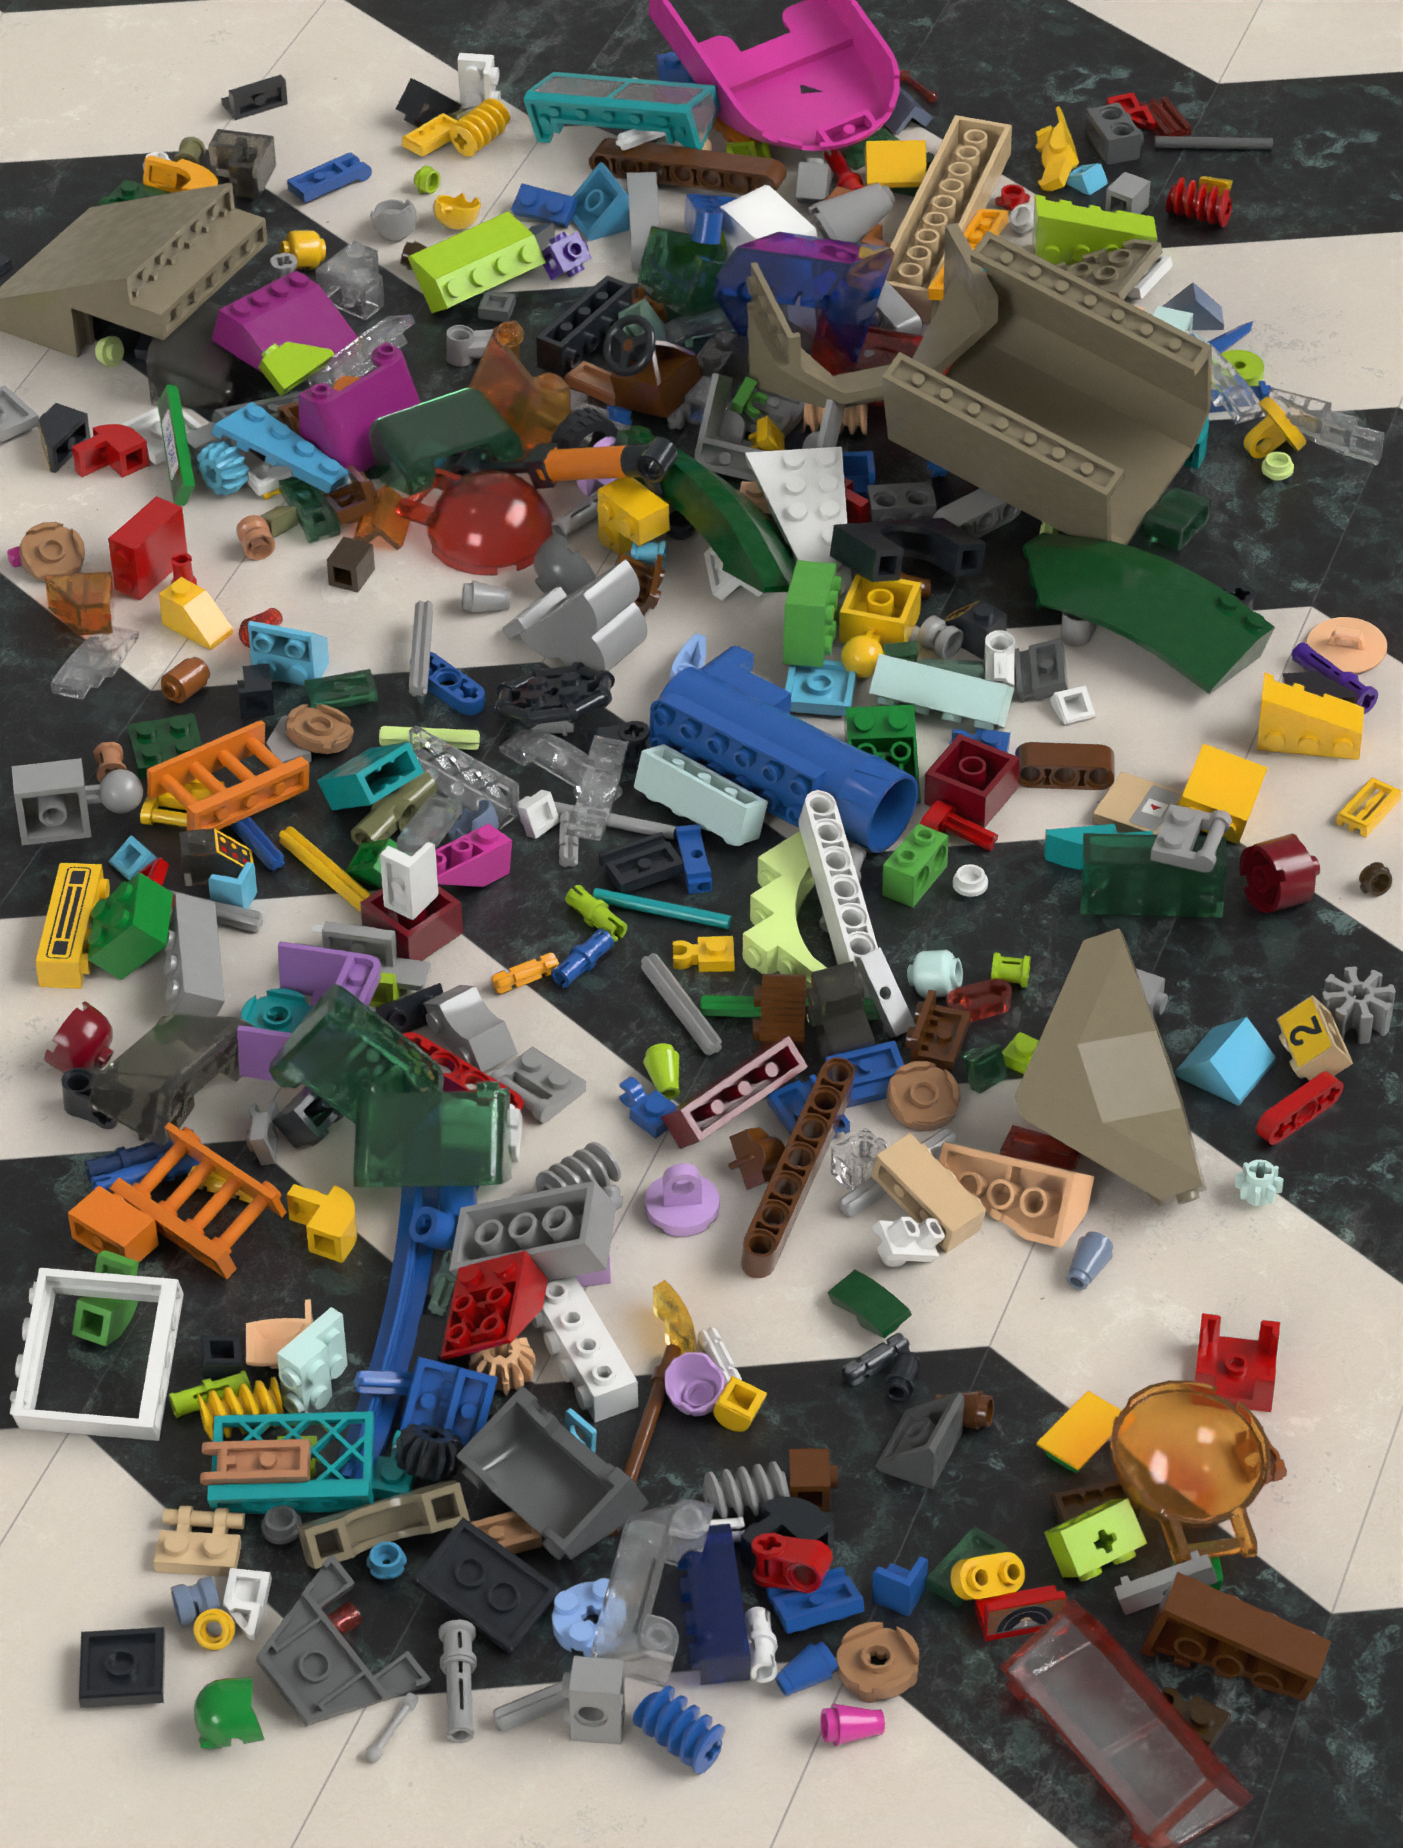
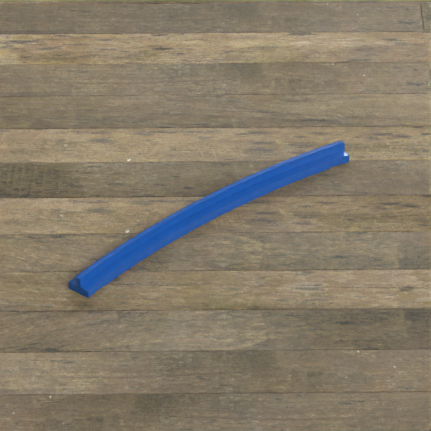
M400 1067L403 1103V1173L400 1214L385 1308L369 1370L408 1372L421 1321L420 1316L425 1315L435 1257V1249L415 1242L410 1236L409 1228L412 1217L420 1208L429 1206L439 1210L440 1207L438 1193L441 1188L439 1088L405 1067ZM360 1395L355 1412L373 1411L375 1415L373 1472L378 1456L385 1455L404 1396ZM350 1424L345 1440L351 1446L364 1435L365 1424ZM343 1446L338 1459L347 1451ZM364 1447L359 1451V1453H360L363 1457H364ZM354 1457L338 1470L345 1479H363V1465Z

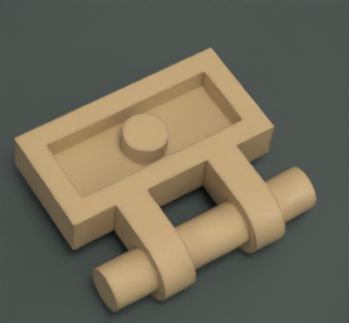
M181 1505L179 1509L163 1510V1525H177L176 1531L160 1530L153 1561L155 1572L228 1577L230 1568L237 1569L241 1550L240 1535L228 1534V1529H244V1513H230L229 1508H216L215 1512L194 1510L193 1506ZM192 1527L213 1528L212 1533L192 1532Z

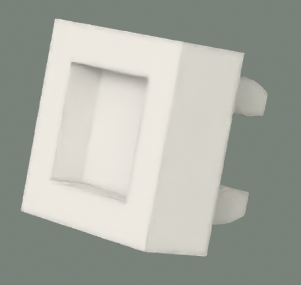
M540 790L532 797L526 796L515 804L527 837L536 839L560 822L552 794L549 791Z

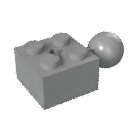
M81 758L12 766L14 798L22 846L91 837L88 805L102 803L108 810L122 814L134 810L140 804L143 797V786L140 779L133 772L124 769L109 772L98 785L85 786Z

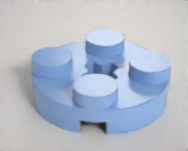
M602 1578L595 1582L577 1584L566 1591L558 1593L555 1597L552 1613L553 1633L558 1643L570 1652L572 1647L575 1650L583 1651L584 1657L599 1658L611 1655L623 1648L627 1643V1636L634 1629L633 1604L630 1598L622 1590L618 1589L616 1583L610 1579ZM589 1615H599L600 1623L593 1624L591 1620L583 1621V1619Z

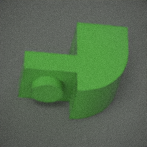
M104 1250L97 1255L95 1272L137 1276L139 1262ZM82 1296L77 1300L72 1335L105 1347L121 1336L134 1315L138 1301Z

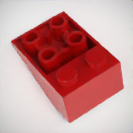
M526 1250L458 1268L440 1356L442 1360L512 1343L543 1309L548 1278Z

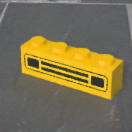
M59 864L35 961L39 987L82 989L85 974H91L92 962L88 960L90 946L88 938L92 931V910L96 903L101 899H106L110 892L109 879H104L102 864Z

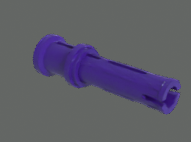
M1305 642L1299 643L1293 649L1291 656L1294 662L1309 672H1318L1356 693V705L1364 707V714L1374 707L1378 700V691L1372 686L1366 687L1362 684L1356 674L1340 670Z

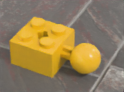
M856 573L839 613V642L845 643L841 653V660L847 672L851 670L856 672L857 678H868L874 675L879 654L884 655L883 651L904 654L920 615L921 582L905 579L870 582Z

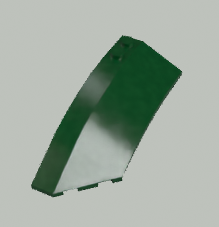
M632 426L631 430H618L615 446L649 444L653 438L659 436L650 434L651 430L646 427ZM677 448L678 460L659 482L663 490L661 497L677 509L702 535L722 561L723 571L762 593L788 592L796 562L793 558V552L790 546L786 544L781 532L767 515L745 494ZM633 477L639 483L646 486L642 477Z
M1041 533L1024 544L1022 549L1024 557L1029 560L1030 567L1028 573L1032 588L1037 591L1036 604L1038 610L1045 606L1069 613L1125 637L1160 658L1208 694H1211L1261 657L1275 629V626L1266 621L1261 614L1252 611L1238 601L1234 595L1227 593L1220 587L1182 566L1135 547L1097 538Z

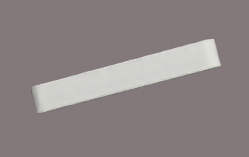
M812 791L805 799L798 820L799 828L847 998L872 999L861 973H857L855 966H857L855 958L877 949L878 946L841 817L832 795L825 791Z

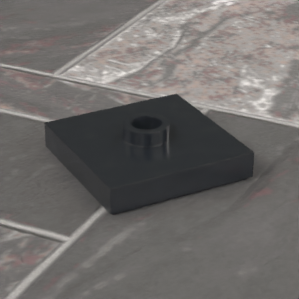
M164 1627L81 1632L80 1708L164 1703Z

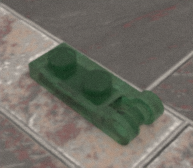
M294 476L278 481L279 491L288 506L296 508L297 521L302 527L308 543L317 542L319 537L326 535L335 537L341 534L339 522L318 488Z

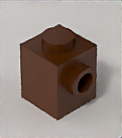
M789 1449V1496L807 1500L817 1506L822 1512H830V1489H838V1465H830L829 1449Z

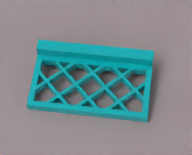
M374 1412L214 1416L213 1442L223 1441L224 1428L241 1427L248 1434L242 1441L263 1440L260 1435L270 1426H281L288 1433L282 1440L303 1439L300 1434L310 1425H320L328 1433L311 1447L310 1460L315 1458L326 1469L316 1480L296 1483L208 1485L207 1501L211 1510L215 1512L216 1508H229L230 1513L266 1514L275 1506L285 1505L294 1509L296 1513L343 1512L373 1503ZM349 1424H365L364 1435L353 1446L339 1434ZM335 1439L347 1451L330 1465L319 1452ZM363 1447H364V1457L359 1453V1451H360ZM212 1455L211 1472H216L217 1455ZM354 1457L363 1465V1479H345L338 1470Z

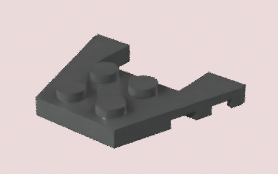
M333 1554L327 1557L319 1572L307 1585L299 1600L289 1614L285 1616L256 1657L257 1664L305 1726L423 1689L431 1681L409 1651L373 1675L323 1612V1609L350 1591L355 1585L353 1579Z

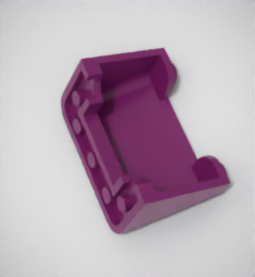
M388 342L378 346L371 353V361L378 368L344 389L338 391L327 384L319 383L298 395L300 436L312 443L328 457L337 461L345 469L347 466L353 465L358 472H365L426 433L427 418L403 353L399 348Z

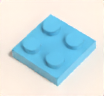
M824 660L823 667L790 665L785 690L791 693L790 712L845 716L846 707H852L857 679L856 672L851 670L847 672L842 661Z

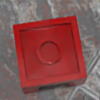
M1202 1313L1192 1403L1271 1412L1280 1322L1261 1321L1258 1340L1219 1336L1221 1316Z

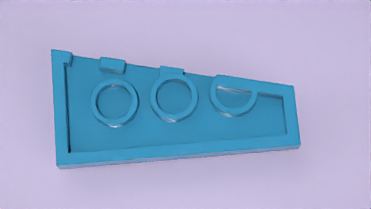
M253 402L214 424L211 432L212 435L220 439L225 435L237 441L236 447L245 452H248L251 448L265 455V462L275 467L286 466L292 469V476L328 494L348 481L349 475L347 470L339 465L337 461L328 457L312 443L303 439L287 425L278 421Z

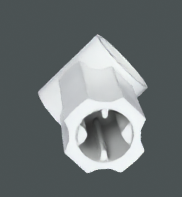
M997 630L986 636L984 667L985 680L1009 685L1014 688L1015 638L1011 633Z

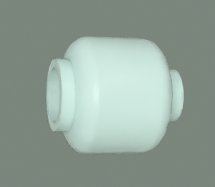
M948 950L922 951L916 955L913 964L908 966V983L910 986H915L917 993L923 998H926L928 990L936 991V997L951 996L956 988L962 985L963 970L959 958H955Z

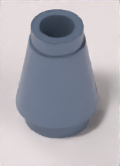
M1090 1231L1078 1239L1069 1273L1066 1277L1067 1282L1074 1288L1080 1290L1087 1289L1088 1285L1112 1259L1113 1244L1106 1236Z

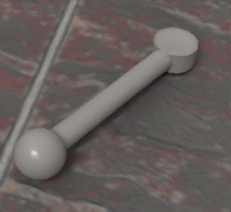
M412 1693L406 1695L403 1706L375 1745L367 1748L365 1753L367 1760L377 1762L381 1759V1750L407 1713L413 1711L418 1702L417 1695Z

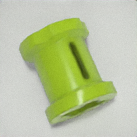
M995 952L992 963L991 984H997L1001 981L1019 983L1021 987L1027 988L1031 956L1025 955L1023 959L1002 957L1000 953Z

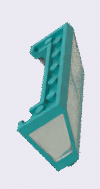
M553 72L529 89L523 99L536 141L544 143L551 142L554 132L560 134L564 124L663 132L666 134L669 144H674L675 141H678L686 148L702 150L721 108L715 85Z

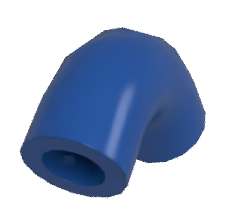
M452 1182L442 1186L438 1191L440 1211L429 1206L422 1207L416 1211L410 1222L409 1232L411 1238L415 1242L429 1248L445 1251L452 1250L460 1208L477 1204L476 1188L471 1183Z

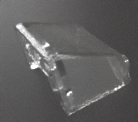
M685 1499L633 1514L626 1521L592 1641L591 1657L624 1660L625 1678L662 1688L667 1687L678 1646L679 1634L671 1621L651 1615L664 1564L678 1566L681 1557L692 1550L703 1552L715 1505L698 1500Z

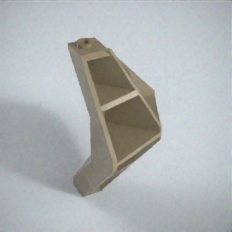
M1118 928L1085 939L1081 944L1015 1094L1021 1118L1145 1191L1158 1206L1177 1200L1178 1204L1194 1201L1200 1198L1199 1193L1206 1191L1207 1188L1179 1086L1124 935Z

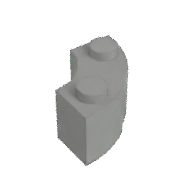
M458 985L424 1003L428 1012L426 1014V1021L430 1029L434 1033L439 1032L445 1043L457 1057L480 1071L485 1072L518 1054L505 1021L497 1018L488 1009L481 999L476 986Z

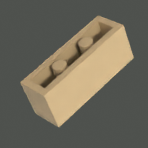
M911 1133L877 1154L871 1177L917 1223H922L927 1218L939 1221L945 1238L938 1245L946 1253L980 1231L986 1212L980 1199L976 1195L970 1194L958 1182L955 1174L950 1169L944 1168L932 1155L930 1149L924 1143H920Z

